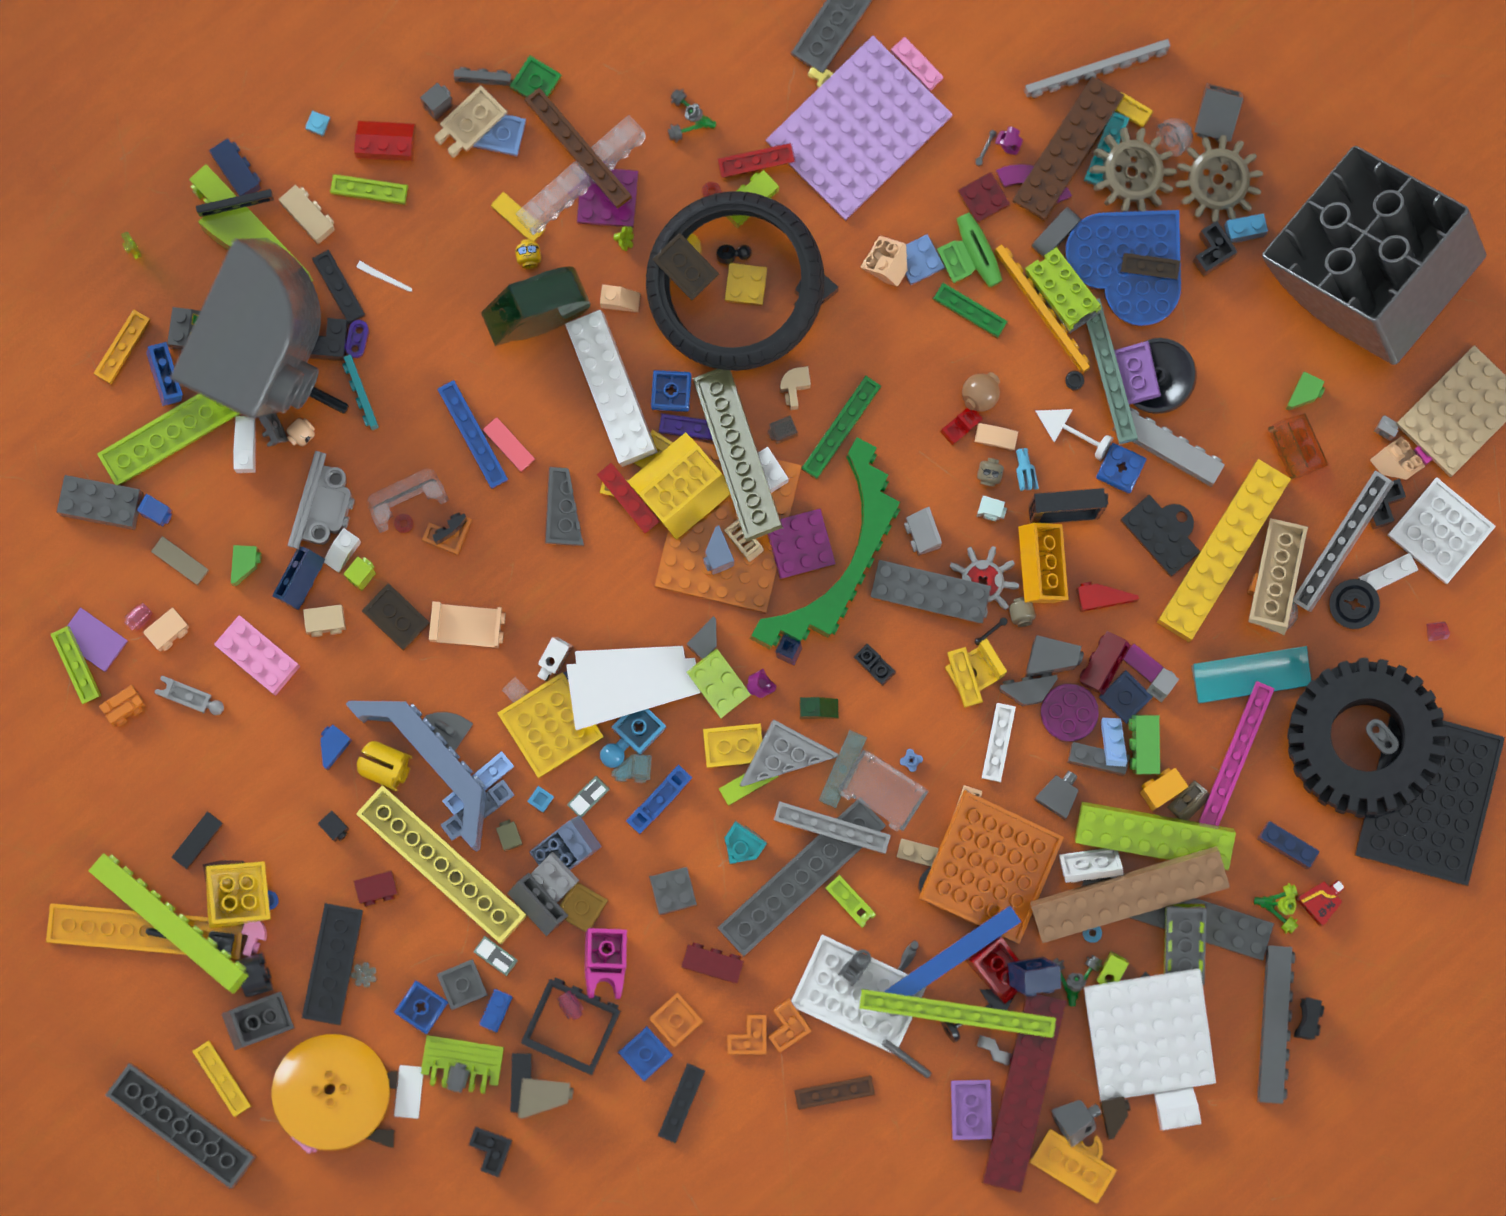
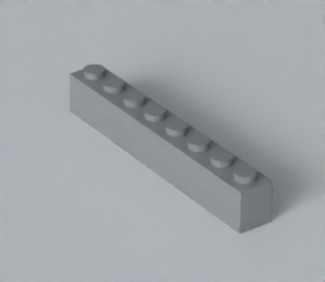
M1375 470L1294 596L1293 602L1312 612L1395 482Z

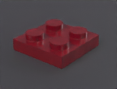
M991 172L958 190L959 195L977 223L1010 205Z

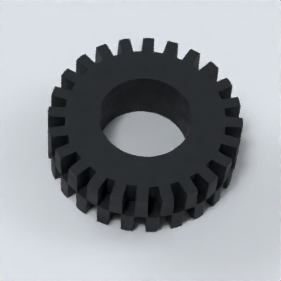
M1359 658L1357 662L1349 663L1347 660L1340 662L1336 668L1331 670L1327 668L1321 672L1317 679L1312 680L1307 685L1305 691L1298 698L1291 715L1287 734L1289 742L1288 754L1294 764L1293 770L1295 775L1301 778L1304 783L1303 787L1308 793L1312 792L1318 797L1319 803L1324 806L1328 804L1336 808L1335 812L1340 814L1348 812L1355 814V817L1364 818L1366 815L1381 817L1387 812H1397L1403 809L1405 805L1414 802L1428 788L1438 773L1441 761L1445 755L1446 747L1444 746L1447 729L1442 721L1444 717L1441 707L1438 708L1435 703V694L1432 690L1427 691L1422 686L1424 681L1416 675L1413 678L1406 673L1407 668L1398 665L1397 668L1390 666L1388 661L1384 659H1379L1377 662H1368V658ZM1370 705L1378 707L1392 716L1401 732L1402 746L1399 757L1386 768L1377 771H1360L1345 764L1336 754L1331 742L1332 723L1345 710L1354 706Z

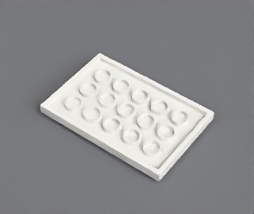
M821 935L791 1000L798 1010L888 1052L890 1051L881 1045L884 1039L889 1040L899 1048L912 1017L859 1009L862 989L883 992L908 974L871 957L870 964L852 987L847 979L837 974L858 951ZM860 953L857 956L858 963L866 964L868 956ZM846 971L848 974H850L852 977H854V975H853L852 973H850L849 971ZM926 987L913 996L922 998Z

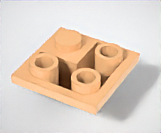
M879 236L861 268L883 282L898 287L907 272L906 244Z
M1402 436L1370 459L1382 475L1406 480L1425 467L1422 459L1415 454L1410 444Z

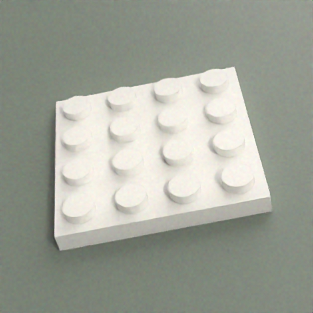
M1436 477L1387 536L1447 585L1496 526Z

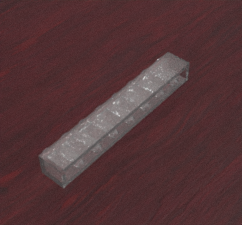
M628 115L591 148L611 171L619 160L626 158L635 146H640L646 138L645 132ZM575 161L516 213V216L532 235L541 232L549 221L555 220L564 208L570 207L579 195H584L588 187L594 182Z

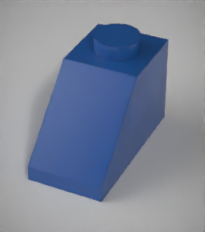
M148 494L145 495L137 509L143 517L162 527L165 523L168 524L172 517V510L168 506Z
M333 724L331 727L327 726L321 733L323 737L320 739L323 767L327 770L330 769L352 742L351 738Z

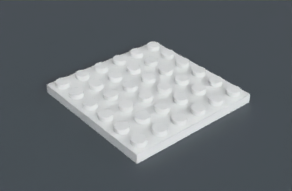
M1199 968L1084 987L1100 1101L1122 1096L1128 1098L1216 1083Z

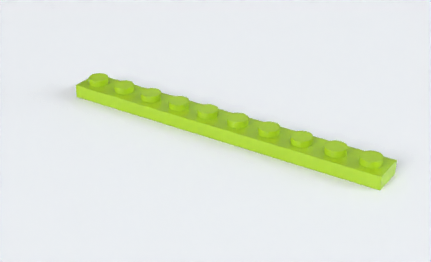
M862 989L859 1009L1051 1038L1054 1036L1056 1022L1054 1017Z

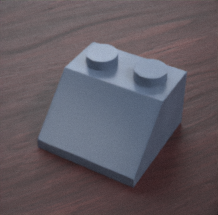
M719 525L714 529L705 551V558H703L707 571H711L713 575L734 566L733 556Z

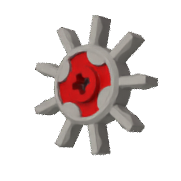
M972 547L967 548L968 556L972 563L967 568H963L959 564L951 562L950 568L962 574L963 580L979 583V578H987L986 583L991 586L988 602L995 600L1001 608L1007 610L1009 606L1000 594L1003 588L1019 589L1018 583L1006 582L1003 577V573L1015 565L1014 561H1008L1003 566L998 567L993 563L996 547H991L987 560L979 561ZM986 607V612H985L984 618L987 617V613H988L987 607Z

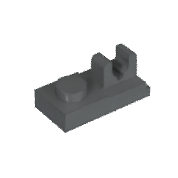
M276 413L259 417L260 422L267 430L262 434L263 437L269 436L271 439L267 446H274L278 443L289 441Z

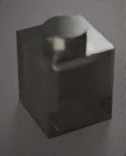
M791 415L770 423V429L767 430L771 441L775 440L776 445L798 436Z

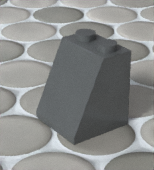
M1206 83L1194 128L1197 136L1202 138L1211 136L1215 138V141L1219 142L1220 136L1226 135L1227 141L1231 142L1243 101V93Z
M1036 635L1033 640L1025 677H1036L1045 673L1074 670L1082 662L1084 652L1081 651L1082 646Z

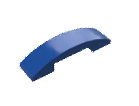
M678 764L626 822L641 834L693 777Z

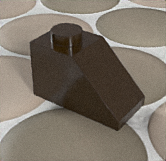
M1124 1096L1099 1101L1108 1140L1115 1138L1128 1117L1127 1111H1130L1128 1099L1125 1100Z

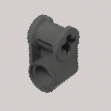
M859 950L837 975L843 976L853 987L870 964V953L866 950ZM860 953L867 954L868 962L866 964L858 963L857 956ZM846 971H849L850 973H852V974L854 975V977H852V976H851L850 974H848Z

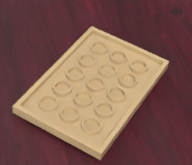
M1474 345L1396 425L1417 446H1420L1421 450L1431 457L1451 478L1506 422V375Z

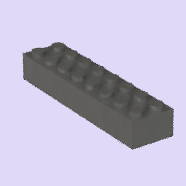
M129 1063L106 1093L108 1098L230 1189L236 1186L257 1157L134 1064Z

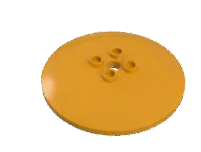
M338 1034L316 1036L305 1040L293 1048L280 1063L272 1085V1103L281 1126L296 1141L318 1150H340L351 1147L367 1138L383 1119L390 1096L387 1072L377 1054L363 1042ZM328 1085H333L336 1088L332 1095H327L324 1092Z

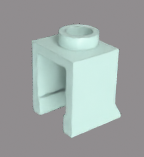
M983 495L977 517L984 516L983 518L995 522L1000 520V518L1004 519L1007 508L1004 507L1005 502Z

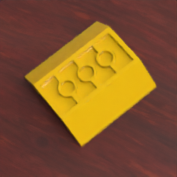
M686 432L627 481L676 540L731 495L724 475Z

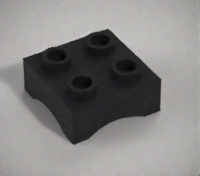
M1312 998L1301 999L1302 1019L1300 1025L1295 1030L1294 1037L1313 1040L1320 1033L1321 1025H1318L1319 1017L1323 1016L1324 1006L1321 1000Z

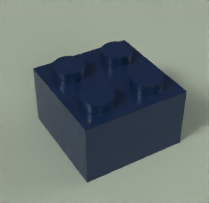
M1045 957L1008 963L1009 986L1025 994V996H1036L1039 992L1052 993L1055 989L1061 988L1060 966Z

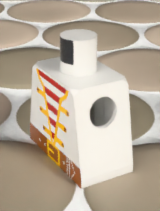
M552 637L538 663L542 668L537 676L548 681L552 673H558L573 646L558 637ZM551 657L555 660L554 665L549 663Z

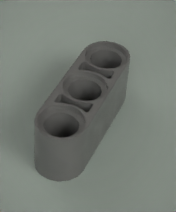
M1066 207L1034 241L1031 247L1044 258L1045 254L1060 245L1082 219L1069 207Z

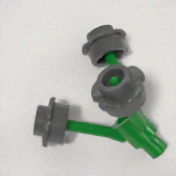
M676 89L670 97L672 99L671 104L674 103L679 106L683 103L687 107L685 118L695 122V125L680 129L679 125L673 126L671 124V129H668V135L670 140H674L676 143L678 140L683 139L682 133L701 129L702 127L713 129L716 127V121L704 116L698 104L690 105L685 100L687 94L684 92V89L680 91Z
M1093 955L1091 958L1086 957L1085 965L1089 968L1085 975L1071 973L1068 976L1067 982L1061 973V970L1065 968L1064 960L1059 961L1058 958L1052 960V962L1060 966L1061 982L1067 993V999H1069L1068 1006H1076L1079 993L1086 985V980L1092 970L1098 972L1100 968H1103L1101 965L1102 961Z

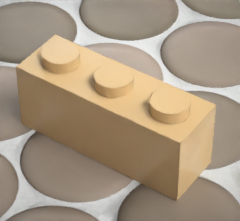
M295 184L279 198L280 204L319 245L335 231L334 221L328 214L324 216L320 212L322 208L315 200L311 202L308 199L309 194L303 187L299 189Z

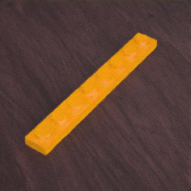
M1002 244L995 249V255L1080 373L1084 374L1090 368L1088 358L1084 354H1080L1078 344L1074 339L1070 340L1067 336V329L1062 323L1059 324L1057 322L1055 312L1051 308L1048 309L1044 304L1046 301L1041 293H1036L1032 280L1030 278L1026 279L1023 275L1024 270L1018 262L1015 263L1013 261L1011 251L1007 247L1004 248Z

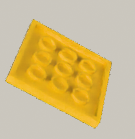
M563 672L498 712L499 717L538 779L604 738L596 724L578 730L575 729L569 681Z

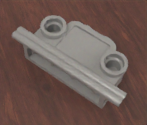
M315 451L287 545L289 547L299 549L301 540L318 545L326 544L330 539V533L339 534L344 527L347 528L350 519L347 516L348 511L353 509L355 499L352 498L350 490L344 487L346 485L344 471L338 467L324 466L327 455L325 453Z

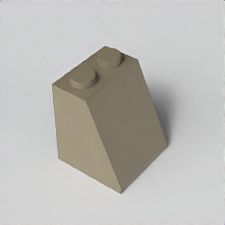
M522 1078L517 1118H525L568 1103V1099H572L573 1088L570 1087V1083Z

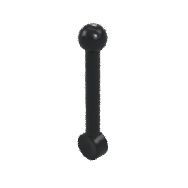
M1001 618L1000 622L996 626H994L991 630L985 633L982 637L976 638L974 641L975 644L979 645L980 642H982L985 638H987L999 627L1005 626L1007 624V619Z

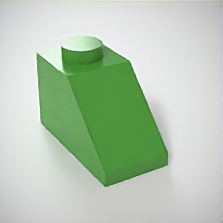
M1303 372L1286 409L1292 410L1314 402L1317 397L1321 398L1325 387H1322L1325 381Z
M233 545L231 584L233 586L239 585L257 569L258 563H261L262 553L259 552L256 546Z

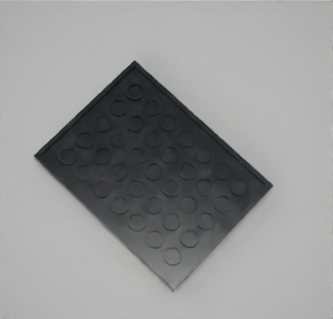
M1389 716L1387 727L1398 740V748L1390 755L1380 752L1376 771L1392 764L1399 757L1401 751V732L1392 716ZM1442 720L1444 727L1447 729L1444 746L1446 751L1441 761L1440 769L1431 784L1414 802H1410L1397 812H1387L1381 817L1366 815L1363 819L1354 856L1468 886L1505 737ZM1385 742L1384 746L1386 748L1392 747L1390 742Z

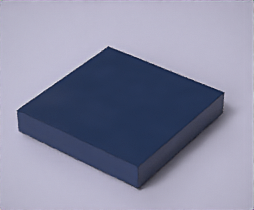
M1126 670L1107 688L1104 695L1099 696V699L1125 724L1129 722V719H1132V715H1136L1153 698Z

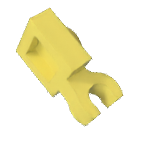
M811 67L807 76L817 80L816 87L820 88L834 73L827 69L824 73H821Z

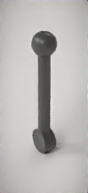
M995 130L990 131L987 143L979 158L975 160L977 166L982 165V159L993 137L997 135Z

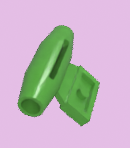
M971 213L958 217L956 220L962 241H952L937 248L952 282L956 283L970 276L975 269L988 287L1002 282L996 257L983 230Z

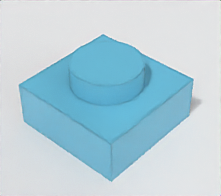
M312 111L305 129L324 136L330 122V117Z

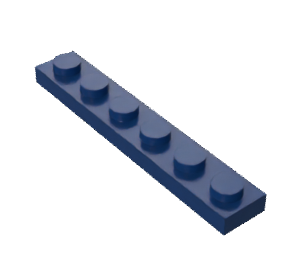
M453 380L438 388L439 394L491 489L508 481L455 381Z

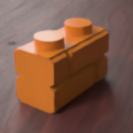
M133 685L128 686L99 705L112 726L117 725L118 727L128 721L127 717L132 714L136 716L143 712V707L146 706Z

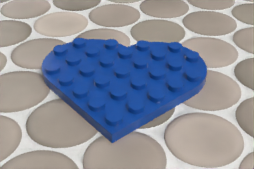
M1179 210L1097 213L1082 219L1072 229L1068 237L1066 258L1084 284L1097 289H1105L1106 299L1110 308L1120 319L1127 323L1147 326L1156 324L1168 317L1177 306L1181 294V261L1178 280L1122 273L1121 267L1124 253L1180 260Z

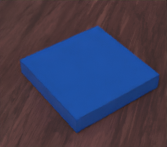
M645 1027L618 1052L643 1081L648 1079L673 1056L648 1027Z

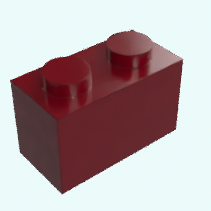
M392 871L354 880L359 904H364L365 907L376 904V900L383 899L386 902L395 899V895H399Z

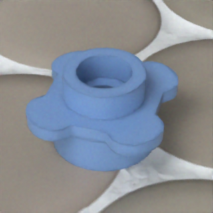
M908 749L905 757L900 759V764L909 768L910 772H915L917 765L922 763L923 757L915 754L913 749Z

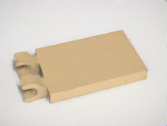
M480 85L440 123L443 129L434 136L435 140L441 145L450 135L456 142L448 148V153L454 158L462 148L467 152L507 114V111Z

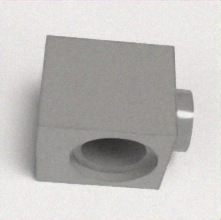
M1163 668L1146 691L1162 703L1179 678L1172 671Z

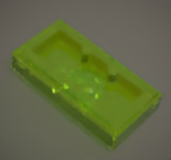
M129 232L122 233L121 236L125 241L122 245L127 254L131 252L135 259L141 257V253Z

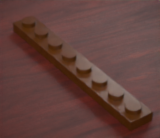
M540 88L525 98L530 108L616 209L632 198L627 189Z

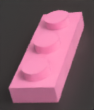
M905 37L891 49V52L929 91L943 79V76Z

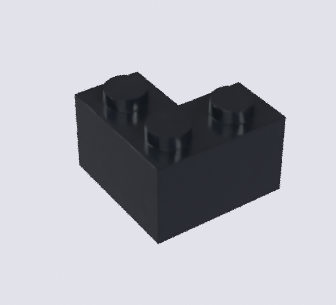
M1218 221L1202 229L1198 236L1207 249L1196 255L1193 262L1204 277L1236 256L1238 251Z
M328 318L326 337L318 336L315 347L309 357L310 359L345 361V345L349 325L347 319Z
M1400 479L1393 481L1395 483L1371 518L1372 530L1389 525L1394 521L1389 504L1402 501L1406 497Z
M475 1127L469 1146L487 1152L480 1171L500 1177L513 1140Z

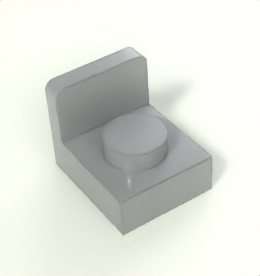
M1384 415L1374 432L1391 441L1398 432L1397 422Z

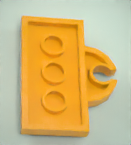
M1051 1129L1048 1130L1030 1160L1031 1164L1096 1204L1117 1171L1100 1160L1103 1154V1145L1097 1135L1094 1136L1093 1145L1090 1147H1086L1083 1144V1140L1071 1147L1066 1138Z

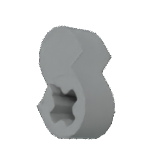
M979 1036L977 1047L989 1050L993 1061L1005 1065L1010 1064L1012 1054L999 1050L996 1040Z

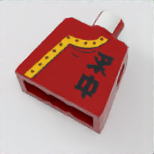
M1338 880L1331 886H1328L1324 881L1297 897L1296 900L1321 927L1342 903V900L1337 895L1345 888Z

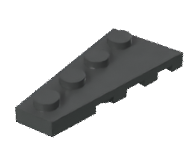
M549 467L545 544L583 546L584 543L581 536L569 468Z

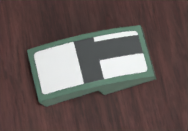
M595 776L567 805L582 818L610 788L598 776Z
M484 936L473 951L505 976L510 973L518 962L517 959L486 936Z

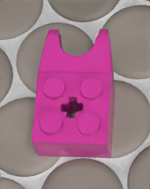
M587 929L585 933V979L588 998L594 997L596 984L605 981L613 987L615 999H620L626 969L627 930ZM604 947H606L607 951H610L608 954L602 952Z

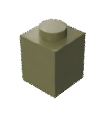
M507 820L499 823L500 827L496 828L504 851L523 845L515 822Z

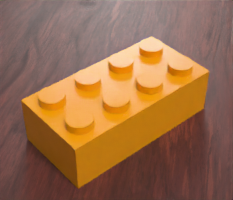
M1031 523L1019 526L1025 603H1057L1069 600L1062 524Z

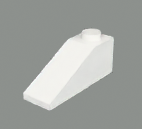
M236 416L234 436V470L236 473H256L255 418L250 419L246 416Z

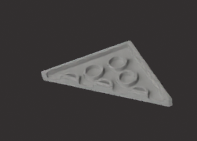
M772 720L739 786L743 787L838 757L839 754Z

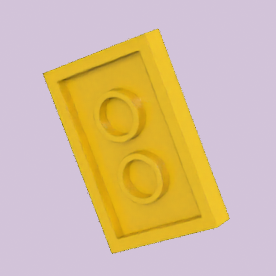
M761 723L703 729L707 768L750 764L762 742Z

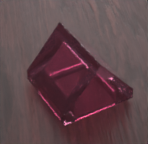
M1446 622L1427 624L1429 641L1448 639L1450 631Z

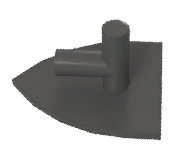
M436 712L425 715L426 719L435 728L433 732L435 734L438 732L448 742L445 746L447 748L451 746L455 751L473 725L472 722L453 713Z

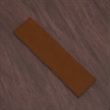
M871 1076L794 1090L798 1109L875 1095Z

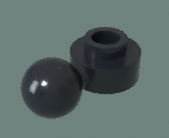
M722 245L717 249V259L722 264H730L736 257L746 260L752 254L751 248L747 245H741L738 249L731 245Z

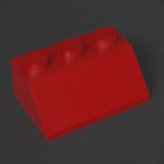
M358 121L354 146L356 158L413 161L415 124Z

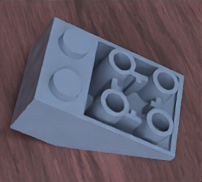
M579 815L569 820L529 852L538 865L553 852L571 870L602 846Z

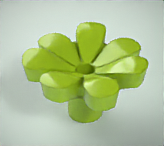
M628 226L622 227L621 233L614 234V241H619V246L624 251H627L628 247H633V242L630 241L634 238L633 228Z

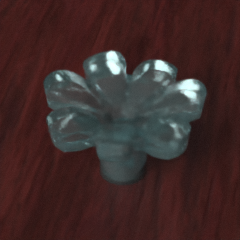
M364 962L362 967L359 964L355 965L354 969L356 972L351 974L353 979H357L355 985L359 987L363 984L365 988L370 987V981H376V976H373L376 973V968H369L368 962Z

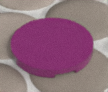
M1075 684L1057 686L1043 700L1041 706L1042 723L1045 729L1059 740L1067 742L1081 740L1088 736L1097 724L1099 714L1097 701L1091 692L1082 686Z

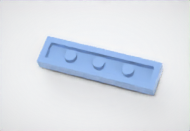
M501 751L472 777L476 775L485 784L483 789L486 791L509 772L514 765ZM454 792L443 800V803L454 815L464 809V803Z

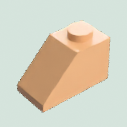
M602 285L601 308L638 312L640 293L623 287Z

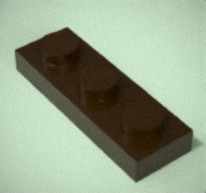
M1124 253L1121 272L1178 280L1180 260Z

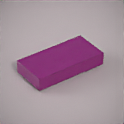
M1136 644L1130 647L1123 659L1150 683L1164 668Z

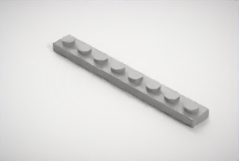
M1166 39L1028 84L1024 90L1026 97L1032 96V98H1035L1048 90L1054 92L1059 90L1060 86L1066 84L1072 86L1077 84L1078 80L1084 78L1085 80H1090L1092 76L1096 77L1100 73L1104 75L1109 74L1115 68L1121 67V69L1131 66L1133 62L1138 61L1142 63L1155 55L1156 57H1161L1169 51V40Z

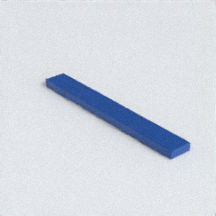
M1008 906L883 992L913 996L1019 924L1021 920L1012 907Z

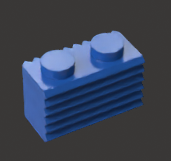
M495 989L493 990L492 997H490L489 1004H487L488 1007L485 1008L486 1011L482 1015V1022H479V1024L498 1032L513 996Z

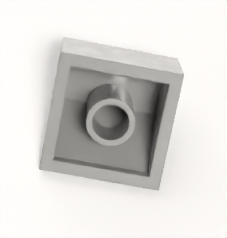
M930 507L924 508L906 518L907 523H904L907 534L912 536L913 541H910L913 552L917 551L918 556L940 549L942 541Z

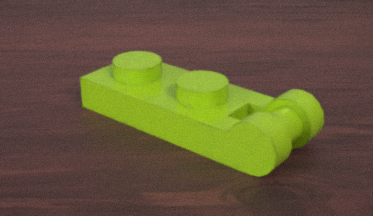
M840 875L825 888L861 928L866 925V921L876 916L874 911ZM862 908L865 913L859 916L856 912Z

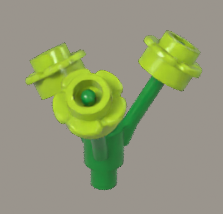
M1288 883V885L1283 886L1284 892L1277 895L1263 896L1262 898L1255 897V905H1261V908H1266L1284 923L1281 928L1285 931V934L1287 932L1291 934L1297 928V918L1294 919L1290 916L1286 920L1274 909L1275 906H1278L1279 911L1284 915L1294 913L1296 908L1295 897L1298 896L1295 885L1291 886Z

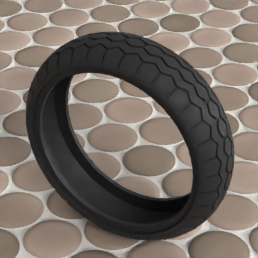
M742 191L721 192L703 197L687 205L662 229L653 245L648 260L646 272L647 299L653 318L660 331L679 352L702 365L721 370L738 371L754 369L783 357L806 336L814 324L821 307L824 294V267L813 235L803 221L786 206L756 193ZM732 215H744L765 220L787 235L799 258L801 289L792 314L774 334L748 346L721 347L696 338L682 324L671 300L670 277L652 258L679 232L687 239L695 230L712 220Z

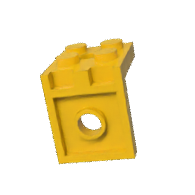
M987 639L980 642L976 649L968 653L972 668L977 673L976 681L980 691L1000 680L1007 673ZM949 664L945 667V670L958 689L951 665Z

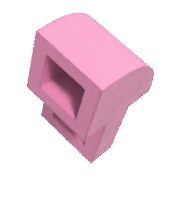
M261 921L244 924L242 934L248 935L243 954L247 956L257 954L260 943H257L258 939L266 941L267 931Z

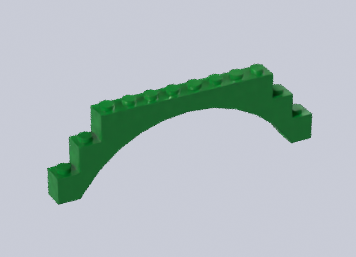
M856 437L846 456L857 481L861 500V529L858 545L850 565L842 577L823 596L808 606L785 615L760 619L750 637L754 642L770 650L772 645L777 646L781 638L778 635L779 633L798 644L802 639H807L810 633L808 628L829 638L831 633L835 635L840 626L837 624L839 618H844L848 611V608L845 607L849 600L852 602L857 593L854 590L857 583L859 585L862 584L866 576L863 574L865 568L871 567L875 559L872 557L874 551L878 552L883 544V541H881L883 534H888L892 527L889 524L891 519H896L901 510L898 508L899 501L880 492V490L884 492L889 483L886 480L888 474L869 465V463L873 464L877 457V454H875L877 447Z

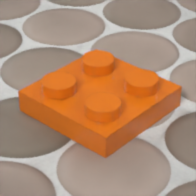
M678 992L648 1018L674 1048L703 1023V1020Z

